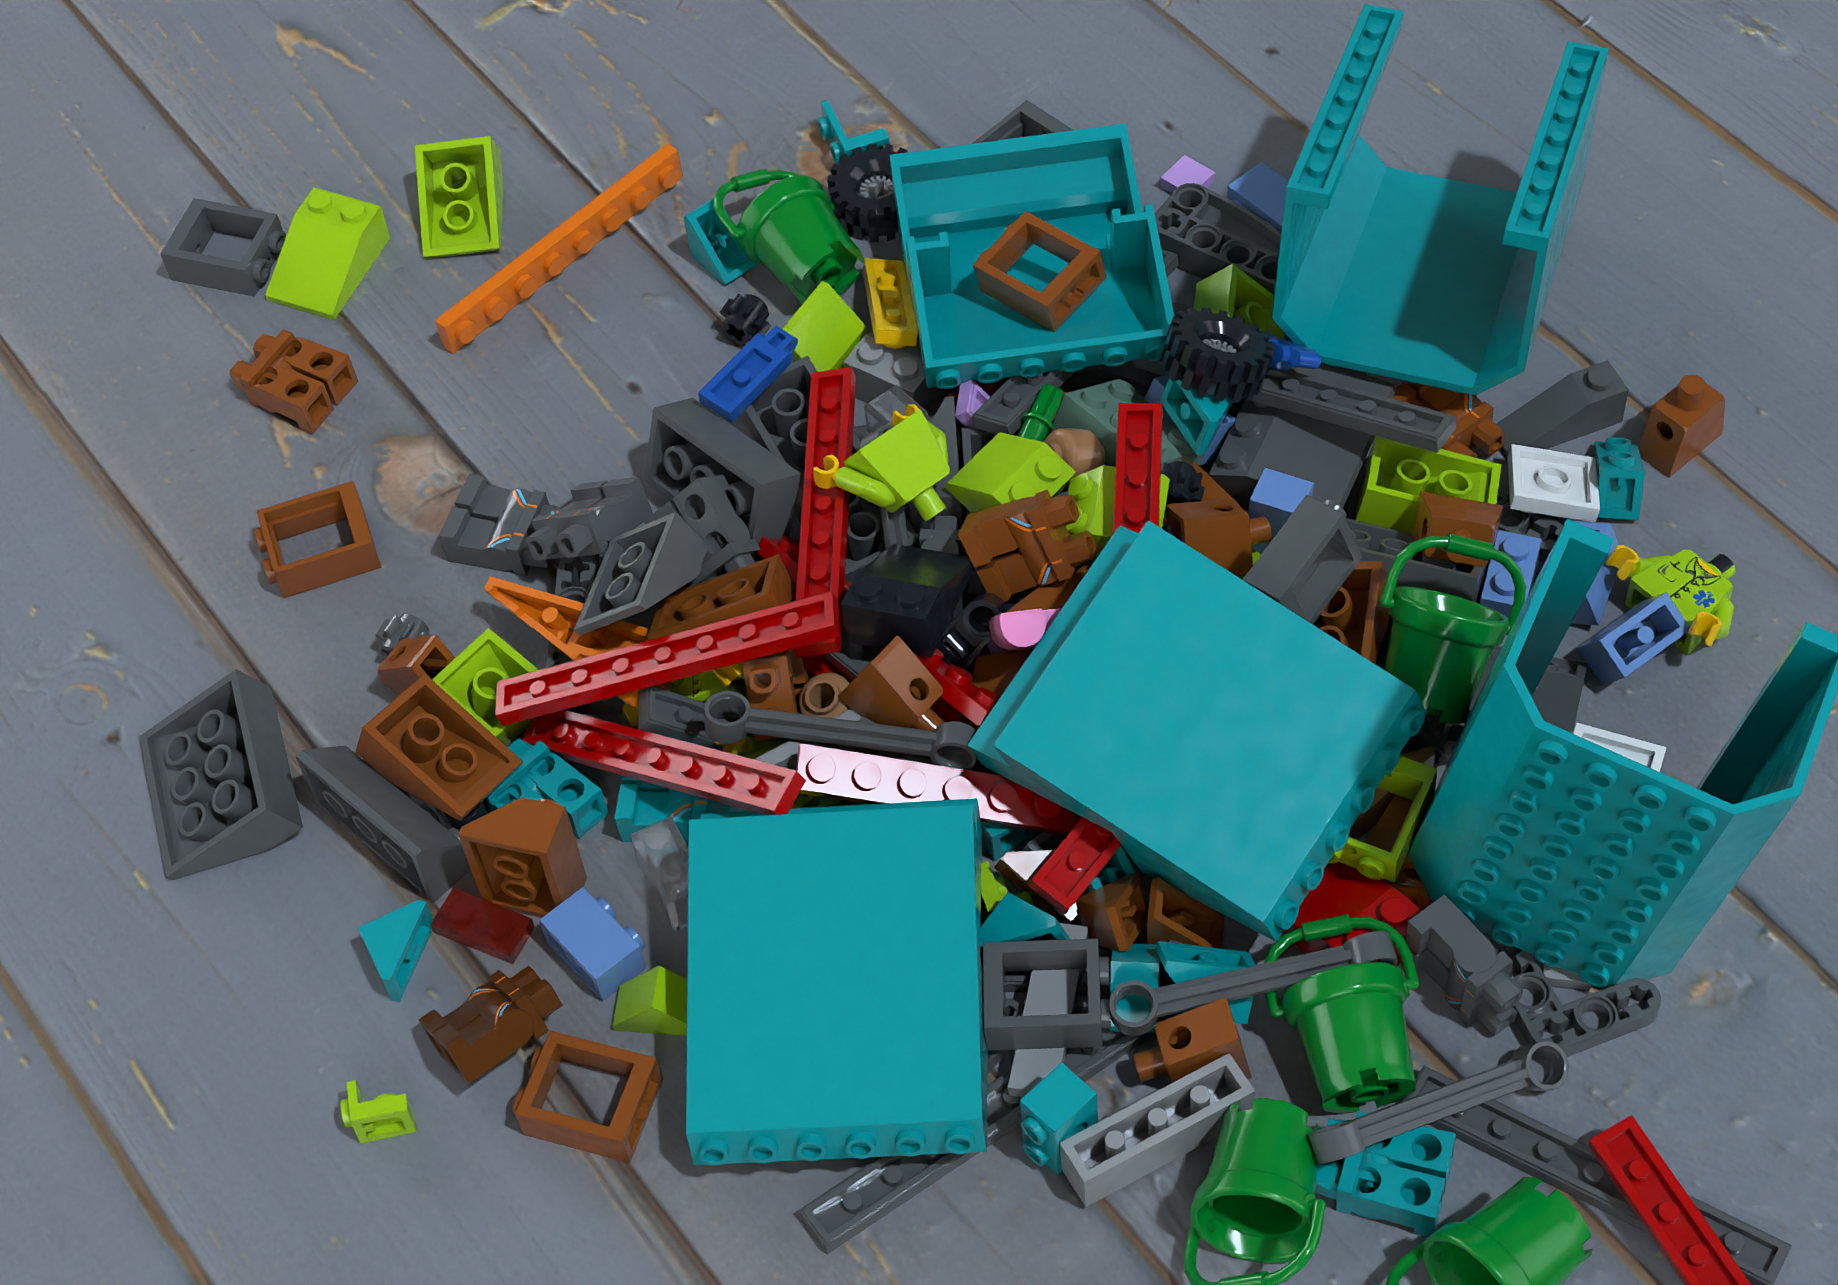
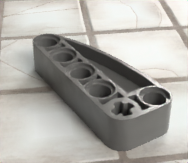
M1186 183L1176 188L1157 210L1155 218L1161 249L1178 254L1179 266L1177 268L1205 279L1234 264L1275 296L1281 233L1251 211L1202 185Z

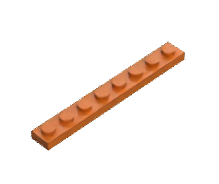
M668 143L435 319L442 346L454 354L465 344L473 341L478 334L495 321L500 320L525 298L530 297L551 278L559 275L564 268L581 255L589 252L594 245L611 232L616 231L637 212L646 208L650 202L668 188L673 187L683 178L678 150Z

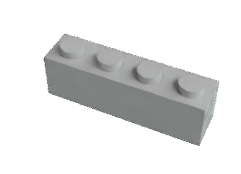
M1228 1053L1060 1142L1061 1169L1084 1206L1087 1207L1218 1137L1224 1112L1237 1102H1239L1238 1112L1252 1109L1255 1090L1233 1057Z

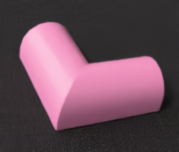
M1040 608L1000 613L988 621L992 640L999 647L1006 650L1034 649L1062 608L1048 610Z

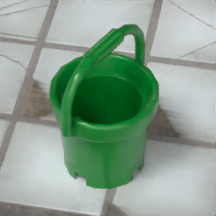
M761 169L732 177L730 182L722 185L714 195L713 209L719 221L732 237L736 239L741 251L751 261L765 266L795 296L801 305L822 281L828 283L840 296L857 280L860 273L854 266L857 259L863 263L864 257L834 215L835 207L818 180L807 175H798L788 171ZM773 180H781L756 196L744 210L736 226L723 207L725 196L732 191L737 193L769 184Z
M1449 533L1446 537L1428 536L1414 541L1396 555L1387 573L1380 597V605L1389 608L1388 614L1393 618L1384 670L1416 690L1426 710L1425 717L1426 714L1439 715L1441 710L1442 714L1439 721L1441 723L1462 724L1466 722L1470 705L1493 648L1501 645L1505 635H1509L1525 603L1526 584L1521 568L1508 554L1495 549L1492 543ZM1431 547L1443 548L1446 552L1484 561L1492 559L1505 567L1511 574L1514 583V601L1509 618L1484 605L1450 594L1417 587L1402 586L1395 588L1398 576L1405 563L1412 556Z
M1349 914L1301 923V928L1284 934L1269 949L1264 962L1277 961L1281 953L1291 944L1304 939L1305 942L1338 936L1352 933V929L1388 932L1401 958L1405 976L1398 966L1385 962H1363L1338 966L1301 979L1285 990L1280 1002L1277 990L1265 993L1270 1015L1273 1018L1284 1017L1285 1022H1288L1294 1030H1297L1321 1098L1323 1109L1332 1113L1360 1111L1359 1103L1375 1101L1377 1108L1387 1106L1404 1099L1416 1090L1415 1084L1417 1083L1414 1076L1403 1004L1407 997L1410 996L1409 990L1416 989L1419 986L1416 967L1404 937L1388 923L1371 917H1349Z
M1253 1098L1252 1109L1238 1112L1239 1102H1237L1224 1112L1220 1134L1207 1177L1196 1189L1190 1209L1191 1224L1188 1229L1184 1250V1272L1191 1285H1277L1286 1282L1302 1270L1315 1253L1322 1233L1326 1204L1324 1200L1316 1199L1317 1161L1308 1134L1320 1129L1317 1123L1314 1129L1307 1125L1308 1113L1302 1108L1282 1100ZM1199 1238H1201L1216 1250L1238 1259L1260 1263H1289L1272 1273L1263 1271L1223 1278L1218 1282H1208L1201 1278L1196 1269V1254Z
M1523 1177L1509 1190L1464 1221L1449 1222L1435 1231L1426 1240L1417 1244L1389 1272L1386 1285H1399L1400 1279L1407 1270L1421 1258H1423L1429 1279L1433 1285H1562L1592 1255L1593 1248L1588 1250L1583 1248V1244L1591 1238V1233L1580 1212L1565 1195L1556 1189L1547 1197L1541 1191L1535 1189L1543 1182L1536 1177Z

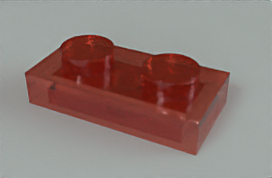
M456 888L451 890L431 923L435 934L510 964H514L535 929L532 918Z

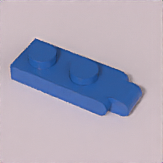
M775 326L766 336L762 333L756 334L698 392L700 403L732 423L790 365L794 357L791 352L796 348L798 339L778 326Z
M1266 333L1270 337L1269 342H1272L1275 347L1269 367L1290 370V366L1307 369H1317L1320 366L1321 356L1315 350Z

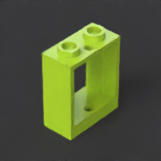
M1400 756L1395 769L1390 774H1386L1377 787L1413 800L1391 852L1349 837L1344 847L1340 851H1335L1328 863L1340 862L1356 868L1368 878L1375 880L1383 878L1395 883L1435 793L1438 769Z

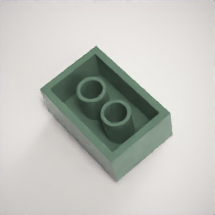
M1121 379L1065 393L1053 423V431L1060 428L1092 431L1099 438L1105 449L1104 465L1116 467L1118 403L1149 402L1138 394L1130 383ZM1163 411L1161 473L1166 462L1183 461L1189 464L1196 462L1200 466L1205 454L1196 455L1176 424L1165 416Z

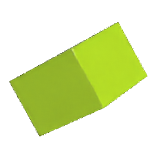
M657 966L619 986L612 1025L613 1030L687 1036V979L664 967Z

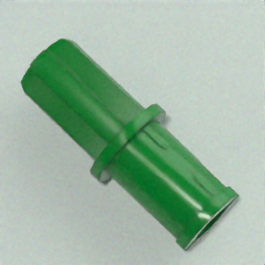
M1051 384L1042 386L1031 411L1024 413L1021 419L1023 425L1018 434L1019 437L1043 442L1046 436L1053 431L1052 421L1063 400L1062 389Z

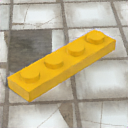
M864 258L862 273L875 344H882L892 349L916 346L918 329L904 261Z

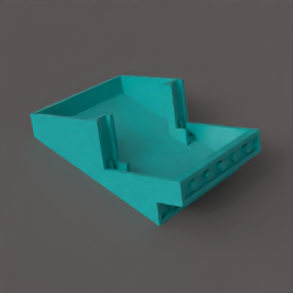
M1126 123L890 155L899 240L918 329V341L927 388L950 389L969 380L994 383L1005 377L1020 375L1032 378L1044 372L1057 370L1076 372L1086 366L1101 364L1119 366L1127 361L1145 358L1151 361L1160 360V354L1174 317L1153 204L1144 205L1143 212ZM1025 211L1099 250L1106 273V279L1055 332L981 292L973 268V264L981 253L988 250L1003 235L1005 229L1014 223ZM1033 244L1010 267L1006 274L1042 292L1069 263Z
M1148 520L1140 533L1119 525L967 746L974 752L984 767L1111 831L1142 873L1154 879L1160 878L1192 899L1277 942L1283 931L1289 929L1296 921L1299 907L1309 891L1314 890L1320 884L1324 876V868L1335 851H1340L1346 844L1350 828L1360 813H1364L1371 806L1375 790L1384 776L1390 774L1395 769L1399 761L1400 752L1410 736L1416 735L1421 729L1426 710L1415 689Z
M978 798L790 809L788 814L763 815L752 811L701 814L700 819H689L686 1135L694 1165L716 1166L731 1163L817 1161L820 1159L840 1158L865 1159L884 1156L912 1157L928 1154L987 1152L988 1050L984 1033V984L980 958L982 828Z

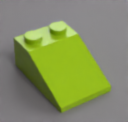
M485 136L415 145L423 258L430 259L501 250L503 172L501 150L492 137Z
M313 187L293 216L265 294L266 300L335 320L391 238L381 206Z
M1375 436L1363 470L1355 520L1412 534L1420 491L1496 504L1502 464L1440 449L1438 453Z

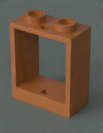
M1027 211L1014 223L1010 224L1005 229L1003 235L988 250L982 252L973 264L981 292L1052 332H1055L1106 279L1099 250ZM1033 244L1069 263L1042 292L1006 274L1010 267Z
M354 481L257 510L261 527L254 529V534L261 553L268 551L269 559L262 560L270 585L278 582L284 598L382 568ZM348 519L355 543L285 564L279 540Z
M549 1031L544 1046H538L534 1052L531 1062L532 1074L526 1088L521 1087L515 1097L513 1113L516 1115L523 1135L630 1163L663 1080L657 1058ZM562 1060L629 1077L609 1127L542 1109Z

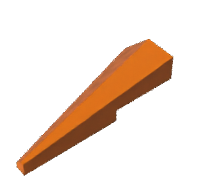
M492 576L489 577L484 586L487 593L572 661L649 641L647 638L650 631L649 628L622 620L579 636L574 631V628L585 603ZM672 681L655 685V687L668 690ZM639 690L621 694L617 697L627 705L634 707L638 705Z

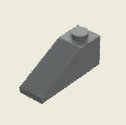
M1608 360L1571 373L1496 423L1505 432L1504 445L1501 450L1507 458L1511 444L1549 449L1621 423L1629 390Z

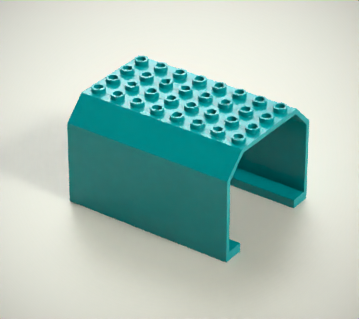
M1364 4L1286 186L1272 319L1295 344L1315 350L1321 356V363L1329 366H1339L1367 372L1371 375L1405 380L1413 384H1424L1448 389L1456 393L1478 395L1525 371L1584 180L1609 48L1571 41L1567 42L1518 191H1507L1387 167L1360 136L1359 131L1403 26L1405 12Z
M1567 519L1464 723L1408 855L1431 903L1445 895L1479 931L1490 935L1497 943L1509 947L1514 946L1531 953L1545 965L1561 967L1578 973L1580 978L1591 986L1608 988L1630 979L1649 980L1671 973L1800 797L1838 692V635L1811 623H1805L1698 786L1694 788L1545 722L1532 699L1539 682L1603 565L1614 541V538Z

